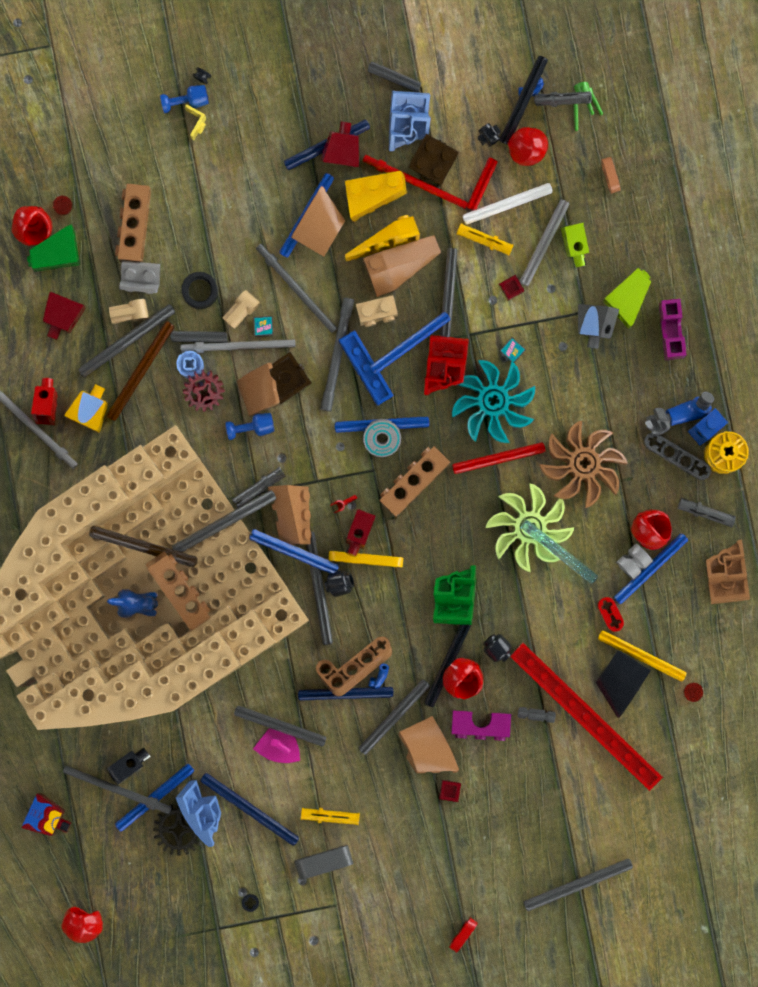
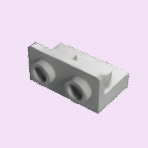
M122 260L119 289L127 292L140 291L146 294L158 292L160 264Z

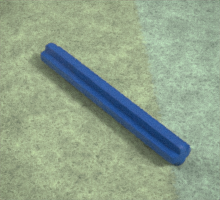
M324 174L280 250L282 256L286 258L290 256L298 242L291 238L320 187L323 186L326 192L328 191L334 180L332 175Z
M443 312L373 363L370 366L371 371L374 374L382 371L449 322V315Z
M429 417L388 419L397 425L399 429L429 427ZM375 420L335 422V432L365 431L367 426Z
M255 529L250 533L249 539L330 574L338 571V564Z
M682 533L679 534L653 559V562L647 568L642 569L641 573L634 580H631L614 596L617 603L622 604L688 541V538Z
M186 764L151 793L148 798L153 797L158 799V801L161 800L194 772L193 767L190 764ZM139 803L115 823L116 828L120 832L123 831L149 808Z

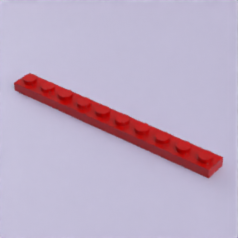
M524 643L511 654L510 658L645 788L651 791L663 778Z

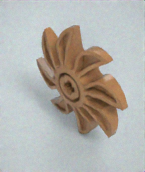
M579 421L570 428L566 437V442L573 452H569L553 434L550 435L548 440V449L552 458L566 462L567 466L542 464L539 466L543 474L551 480L560 481L566 475L572 477L568 485L554 495L558 499L574 497L580 491L581 481H583L586 489L585 508H588L598 500L601 493V486L595 480V476L604 482L614 495L619 490V479L616 472L610 468H603L600 463L626 465L628 463L625 456L616 449L607 448L600 454L595 452L599 444L613 434L611 431L597 430L587 438L586 448L583 447L581 439L582 421ZM582 461H585L584 464L587 463L585 468H582L583 465L580 466Z

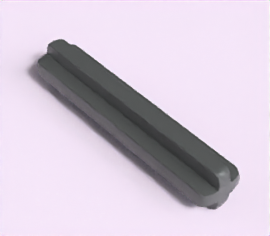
M371 62L368 66V72L411 91L418 92L421 88V82L375 62Z
M172 331L171 341L226 343L227 333Z

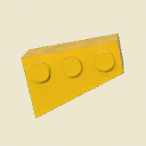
M401 171L345 181L350 218L354 222L362 216L374 212L375 209L407 194L405 177Z

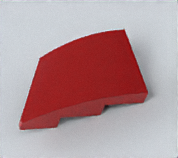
M430 336L424 395L463 383L469 339Z

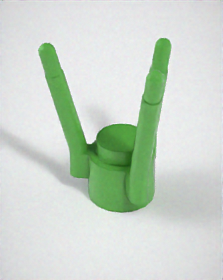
M588 82L576 84L574 86L575 92H591L592 101L600 115H603ZM591 103L587 104L590 114L594 115ZM573 104L575 131H578V104Z

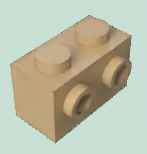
M393 295L356 304L360 326L370 327L376 325V322H391L398 317Z

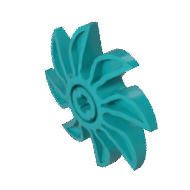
M478 360L487 377L489 386L484 387L477 376H464L463 383L457 384V386L477 392L479 397L475 398L465 395L459 398L454 404L452 418L466 410L478 407L480 409L479 412L474 413L468 419V433L470 437L476 442L483 419L489 417L491 420L488 432L491 437L501 443H510L498 418L503 416L508 425L513 428H523L534 421L533 418L519 415L510 411L508 407H526L534 398L535 386L520 394L509 396L508 392L514 390L519 385L520 372L518 367L511 362L504 385L498 386L500 372L497 367L489 361ZM497 398L499 404L495 403L494 406H491V402H488L489 399Z

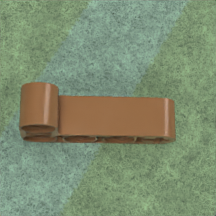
M378 637L338 670L329 660H321L316 665V671L321 681L335 696H342L392 655V647L387 638ZM366 658H372L369 663H364ZM324 669H330L328 673L322 674ZM357 670L356 674L348 675L350 671ZM342 682L340 687H334L335 683Z

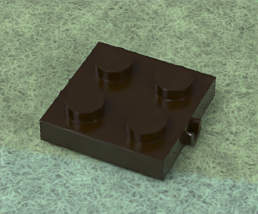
M426 133L408 168L420 174L422 179H428L441 186L459 152Z
M291 352L272 364L273 368L269 369L271 377L276 381L280 405L312 384L304 372V367L301 363L298 364Z

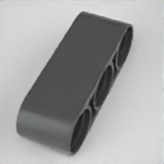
M348 845L294 861L300 880L354 864Z

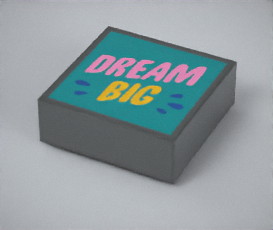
M273 316L253 317L255 337L274 336Z
M512 337L499 352L510 362L515 363L526 349Z

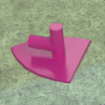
M271 728L266 731L253 748L261 756L278 763L300 761L299 747L295 737Z

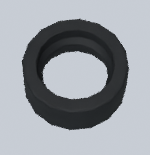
M194 272L184 279L181 293L189 306L195 309H205L216 301L218 287L215 279L210 274ZM195 280H205L210 284L211 294L204 301H195L189 295L190 284Z

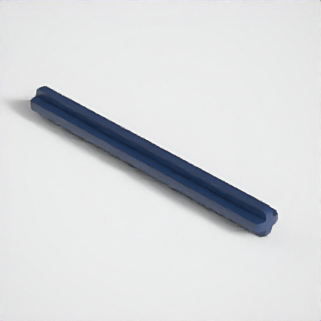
M208 773L202 776L200 781L292 846L296 845L299 837Z

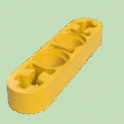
M329 551L328 557L329 561L400 568H403L404 559L402 557L360 553L357 554V557L346 554V552Z

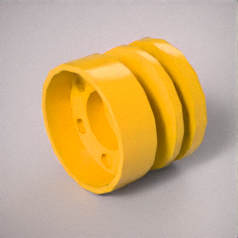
M725 431L717 434L707 442L704 449V459L712 471L718 474H729L740 469L746 463L749 448L741 435ZM727 448H730L731 450L729 453L731 455L725 456V450Z

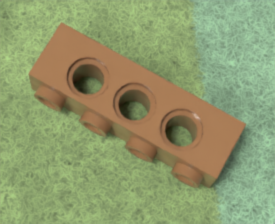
M127 184L126 189H123L122 200H125L124 208L121 207L120 209L122 226L118 227L117 234L118 238H120V244L116 245L115 256H118L120 262L122 260L143 262L151 197L150 186ZM138 201L140 206L137 209H131L130 205L132 202ZM136 220L138 224L134 228H129V221ZM130 238L135 239V244L132 247L126 246V241Z
M435 446L432 449L426 448L421 453L422 458L418 462L413 461L407 467L409 471L404 476L400 474L393 481L395 485L391 489L387 487L380 494L382 497L380 502L395 517L450 464V461ZM423 463H431L433 469L430 472L423 471L421 467ZM410 476H417L419 483L415 486L408 483ZM397 489L405 491L406 495L403 499L395 497L394 493Z
M164 551L145 565L190 631L210 619L207 613L210 609L204 601L200 602L197 596H199V593L195 587H189L186 582L188 577L184 571H178L175 567L178 563L172 554L168 556ZM171 570L174 572L171 578H164L166 571ZM178 586L184 587V591L181 594L175 593V589ZM188 602H195L194 608L190 610L185 608Z

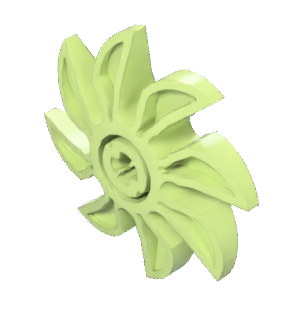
M530 483V512L526 511L525 502L521 496L514 493L502 494L498 497L518 513V518H513L507 512H501L492 516L486 524V528L497 526H512L514 528L512 533L501 534L498 537L495 552L498 559H500L515 539H519L520 545L516 548L514 557L519 567L527 572H531L528 556V546L530 543L534 545L535 555L538 559L544 562H556L561 560V558L542 543V538L546 537L552 543H561L566 541L574 531V527L560 530H548L546 528L547 523L558 522L562 518L565 509L563 499H558L551 510L542 517L540 510L546 504L545 495L539 487ZM533 524L534 527L532 528H534V531L527 532L525 525Z

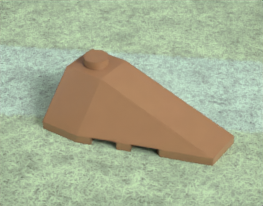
M435 235L363 258L376 296L379 297L395 291L416 272L441 254Z

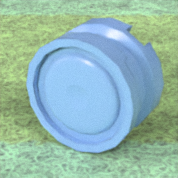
M185 351L177 358V369L185 378H188V376L194 377V371L201 374V370L204 369L202 358L194 351Z

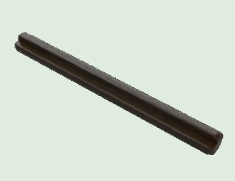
M92 526L89 530V536L156 557L165 551L168 556L172 554L179 564L189 567L197 565L198 558L190 554L97 526Z

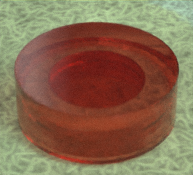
M61 195L55 198L53 208L57 214L67 215L72 211L73 204L67 196Z
M689 683L683 690L684 697L690 702H697L703 697V688L698 683Z

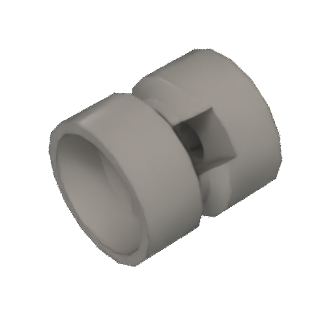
M635 544L628 550V555H623L616 563L625 574L634 580L641 573V568H647L653 560L638 544Z

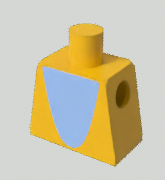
M95 384L90 394L81 391L64 416L100 433L108 403L101 399L105 389Z

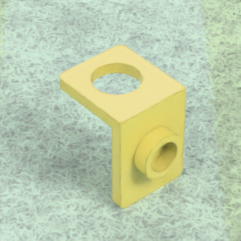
M186 104V111L199 118L190 134L191 139L195 140L198 133L201 134L206 126L204 123L206 116Z

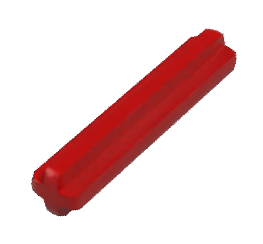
M488 158L467 204L469 210H477L496 168L497 160Z

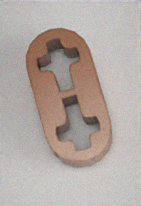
M612 158L601 159V166L609 192L611 194L619 192L620 184Z

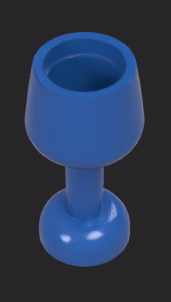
M205 85L190 86L187 89V95L169 99L165 94L160 95L164 113H168L171 110V106L189 102V105L194 109L209 104Z
M271 413L255 414L252 423L234 426L233 422L227 421L226 430L229 441L235 439L236 433L254 430L258 436L275 432Z

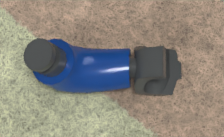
M703 392L700 397H695L693 400L667 409L666 412L662 408H655L653 410L654 415L646 417L645 424L653 435H660L667 432L670 426L704 418L711 412V404L714 402V397L709 392Z

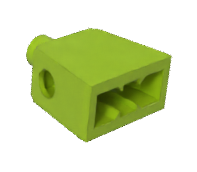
M584 223L560 228L567 257H573L575 268L585 266L584 254L589 253ZM575 243H578V244H579V250H578V251H576V250L574 249V244H575Z

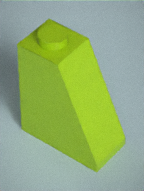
M639 268L603 300L608 307L619 309L617 317L628 329L634 324L651 284L649 274L645 270L641 271Z

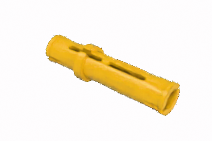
M462 223L456 234L490 247L489 250H497L508 256L514 244L498 239V236H490Z
M302 808L301 820L318 821L321 824L322 822L359 825L360 813L323 810V808H319V810ZM311 814H315V815H326V816H329V817L313 816V815H311ZM332 816L347 817V818H349V819H345V818H334V817H332Z

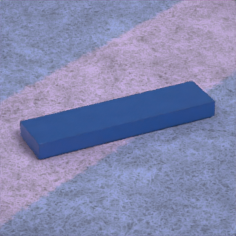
M354 330L339 339L338 342L376 406L393 397L394 395L381 373L374 374L371 371L370 366L374 361L356 331Z

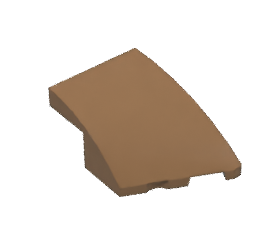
M323 186L318 190L291 238L318 254L325 256L343 226L345 219Z
M271 362L249 372L237 381L249 417L258 414L262 410L275 407L280 403L276 381L271 377L269 369L273 368Z
M738 540L733 546L728 549L725 548L718 555L706 560L711 604L750 600L742 540Z
M432 716L399 732L400 739L408 749L406 758L416 773H440L441 771H453V773L459 771L453 753Z

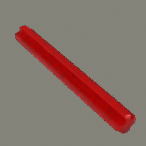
M541 442L455 463L452 465L454 474H459L541 454L546 449L544 443Z

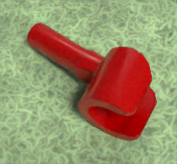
M353 495L343 501L337 500L331 503L330 506L336 504L338 510L334 513L341 512L348 503L356 500L357 496Z

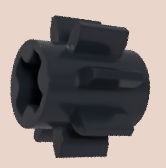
M488 123L478 130L480 135L477 139L482 146L487 143L491 147L501 139L498 136L501 134V130L496 124L492 127Z

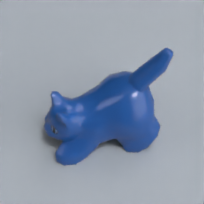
M122 589L118 592V598H110L107 600V603L117 606V613L123 618L131 617L136 613L152 617L157 614V611L154 609L158 606L156 600L158 595L155 592L137 594L129 589Z

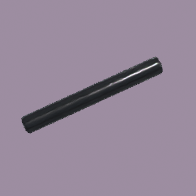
M543 56L537 57L500 136L501 139L499 141L508 145L510 137L515 133L548 62L547 58Z
M460 624L426 697L425 705L434 707L444 686V672L456 660L471 625Z

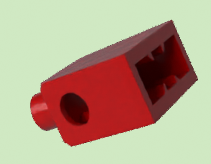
M42 378L41 386H35L31 415L36 424L55 425L58 396L53 387V379Z

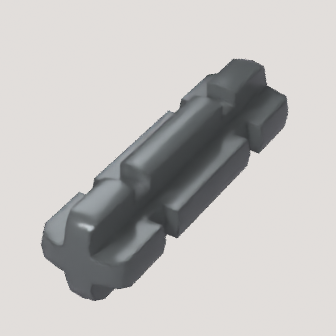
M519 707L518 718L525 719L528 717L529 720L543 722L546 720V722L554 723L556 713L553 711H548L547 713L545 710L533 708L527 710L526 707Z

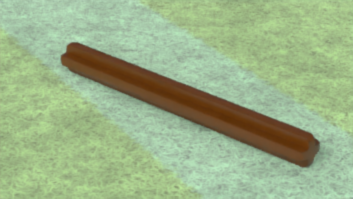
M166 321L107 413V417L112 421L117 420L173 331L174 325Z

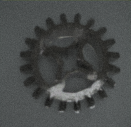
M170 804L172 807L169 814L165 813V815L158 813L157 816L161 818V821L154 820V823L159 825V827L153 828V831H159V834L155 835L154 839L161 838L157 845L160 846L164 843L166 846L163 848V851L170 847L171 855H173L175 849L178 856H181L182 849H184V853L187 855L189 854L188 847L195 851L196 848L193 844L195 843L200 846L201 842L197 839L199 837L194 834L193 839L189 843L182 845L184 834L194 831L189 825L184 823L179 805L177 804V809H175V806ZM176 813L175 824L164 826L166 819ZM178 823L186 829L181 832L180 836L173 829L178 826ZM164 832L172 833L175 836L176 844L171 843L166 838Z

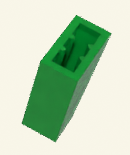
M73 225L66 226L30 249V256H27L28 266L32 267L34 272L80 265L75 228Z

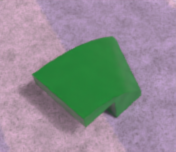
M472 565L470 569L462 572L455 571L450 575L436 578L433 594L435 600L434 623L472 625L476 565Z

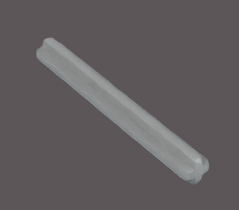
M562 199L559 201L520 279L521 284L529 286L569 206L567 201Z

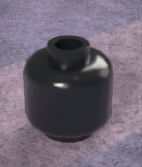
M345 570L329 574L327 581L324 583L325 589L334 597L351 593L354 587L352 574Z
M492 634L483 643L484 653L493 662L501 660L505 662L511 656L510 650L512 645L501 634Z

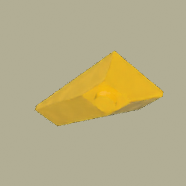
M408 215L398 217L397 221H394L345 254L346 262L419 240L420 233L414 217H409Z

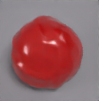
M530 127L520 128L512 134L508 141L509 154L517 164L533 166L539 163L547 153V137L539 129Z
M23 206L16 210L12 220V233L22 244L36 246L49 238L52 233V220L43 208Z
M649 509L637 514L631 526V533L641 546L650 550H656L669 542L672 526L666 513L660 510Z
M458 658L445 670L443 685L446 691L454 698L466 700L476 696L482 690L483 673L478 663L470 659Z
M71 907L64 914L61 928L64 934L75 943H87L94 940L102 932L103 921L98 910L88 914L78 907Z

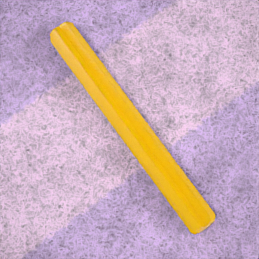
M601 631L598 636V640L679 681H683L687 673L606 631Z

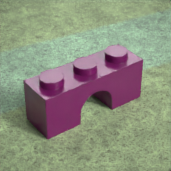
M681 299L661 300L659 303L664 359H684L687 354L685 337H683L681 329V319L683 318Z
M452 710L451 734H455V738L467 739V735H475L474 739L486 740V736H494V740L505 741V737H510L511 714L491 713L489 724L485 727H477L472 721V711Z

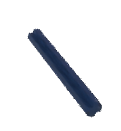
M364 119L351 126L350 134L359 135L369 130L370 125L368 121ZM327 139L284 160L286 169L291 170L322 154Z
M393 687L352 688L342 696H335L329 689L298 691L299 700L393 697Z

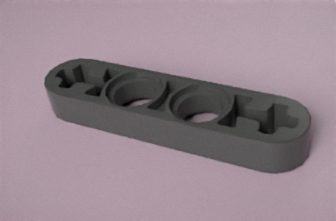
M650 433L645 437L644 446L649 451L698 480H705L710 476V466L660 435ZM653 437H655L656 443L660 445L662 444V441L665 443L661 447L660 452L657 451V449L659 448L657 445H653L652 447L649 445L650 441H648V438L652 439ZM670 446L674 449L672 457H667L664 454L665 447ZM683 456H687L691 460V464L688 467H684L680 463ZM695 461L698 462L696 467L700 469L702 467L706 468V475L703 474L702 476H699V471L695 468L693 469V472L690 471V469L694 466Z

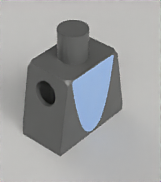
M578 304L579 335L588 336L587 348L599 349L600 338H611L619 309L607 306Z

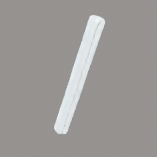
M550 183L471 211L462 216L463 221L468 225L552 193V187Z

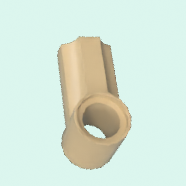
M245 290L239 295L235 304L222 319L233 329H236L247 315H251L257 309L260 302Z
M145 299L130 301L129 304L109 307L112 324L149 319Z

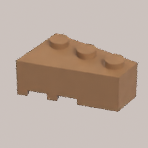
M293 485L268 487V490H272L276 496L272 508L276 510L278 516L276 526L279 540L291 545L311 544L310 494L308 487Z

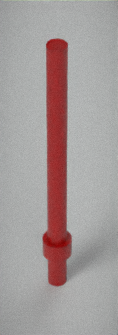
M366 154L362 160L376 167L375 169L380 172L391 173L400 171L387 165V162L381 159L377 160ZM402 172L406 182L466 209L467 201Z

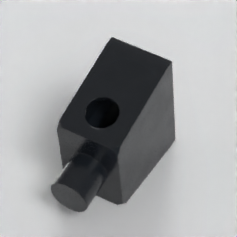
M144 747L136 753L130 751L109 766L106 771L118 786L143 768L142 762L147 760L150 755ZM130 760H132L135 764L131 768L127 767L126 763Z

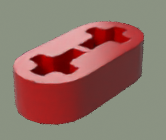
M610 597L600 599L597 607L606 627L613 632L620 631L624 626V620L614 600ZM604 600H605L607 603H608V602L611 603V606L609 607V609H610V611H611L610 614L608 613V611H607L606 609H602V608H601V606L604 605V604H603V601H604ZM611 615H613L615 620L619 619L618 628L610 626V623H612Z
M469 917L451 941L449 948L457 953L474 931L478 922Z

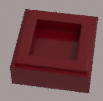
M516 274L499 283L508 301L525 292Z
M442 780L439 799L458 802L461 783Z

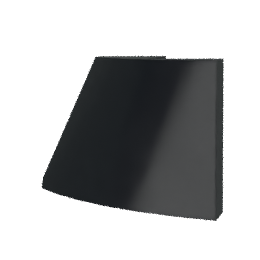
M619 650L615 652L611 661L605 666L595 682L618 718L624 713L651 671Z

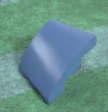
M392 91L389 151H394L405 144L409 145L415 140H421L426 133L429 134L431 120L428 114L429 93Z
M197 780L189 781L177 795V803L194 833L208 847H212L215 843L212 839L213 833L218 830V822L221 816L216 795L202 797Z

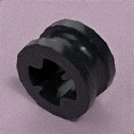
M197 67V72L193 73L192 76L199 82L207 85V79L212 77L211 74Z
M247 894L242 899V907L247 912H253L259 906V899L254 894ZM249 897L256 900V904L252 908H248V905H245V901H248Z

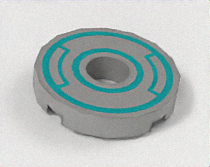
M378 419L372 421L365 429L363 442L370 454L376 457H387L398 450L401 444V433L397 425L392 423V421ZM383 433L387 435L388 439L385 442H379L377 436Z

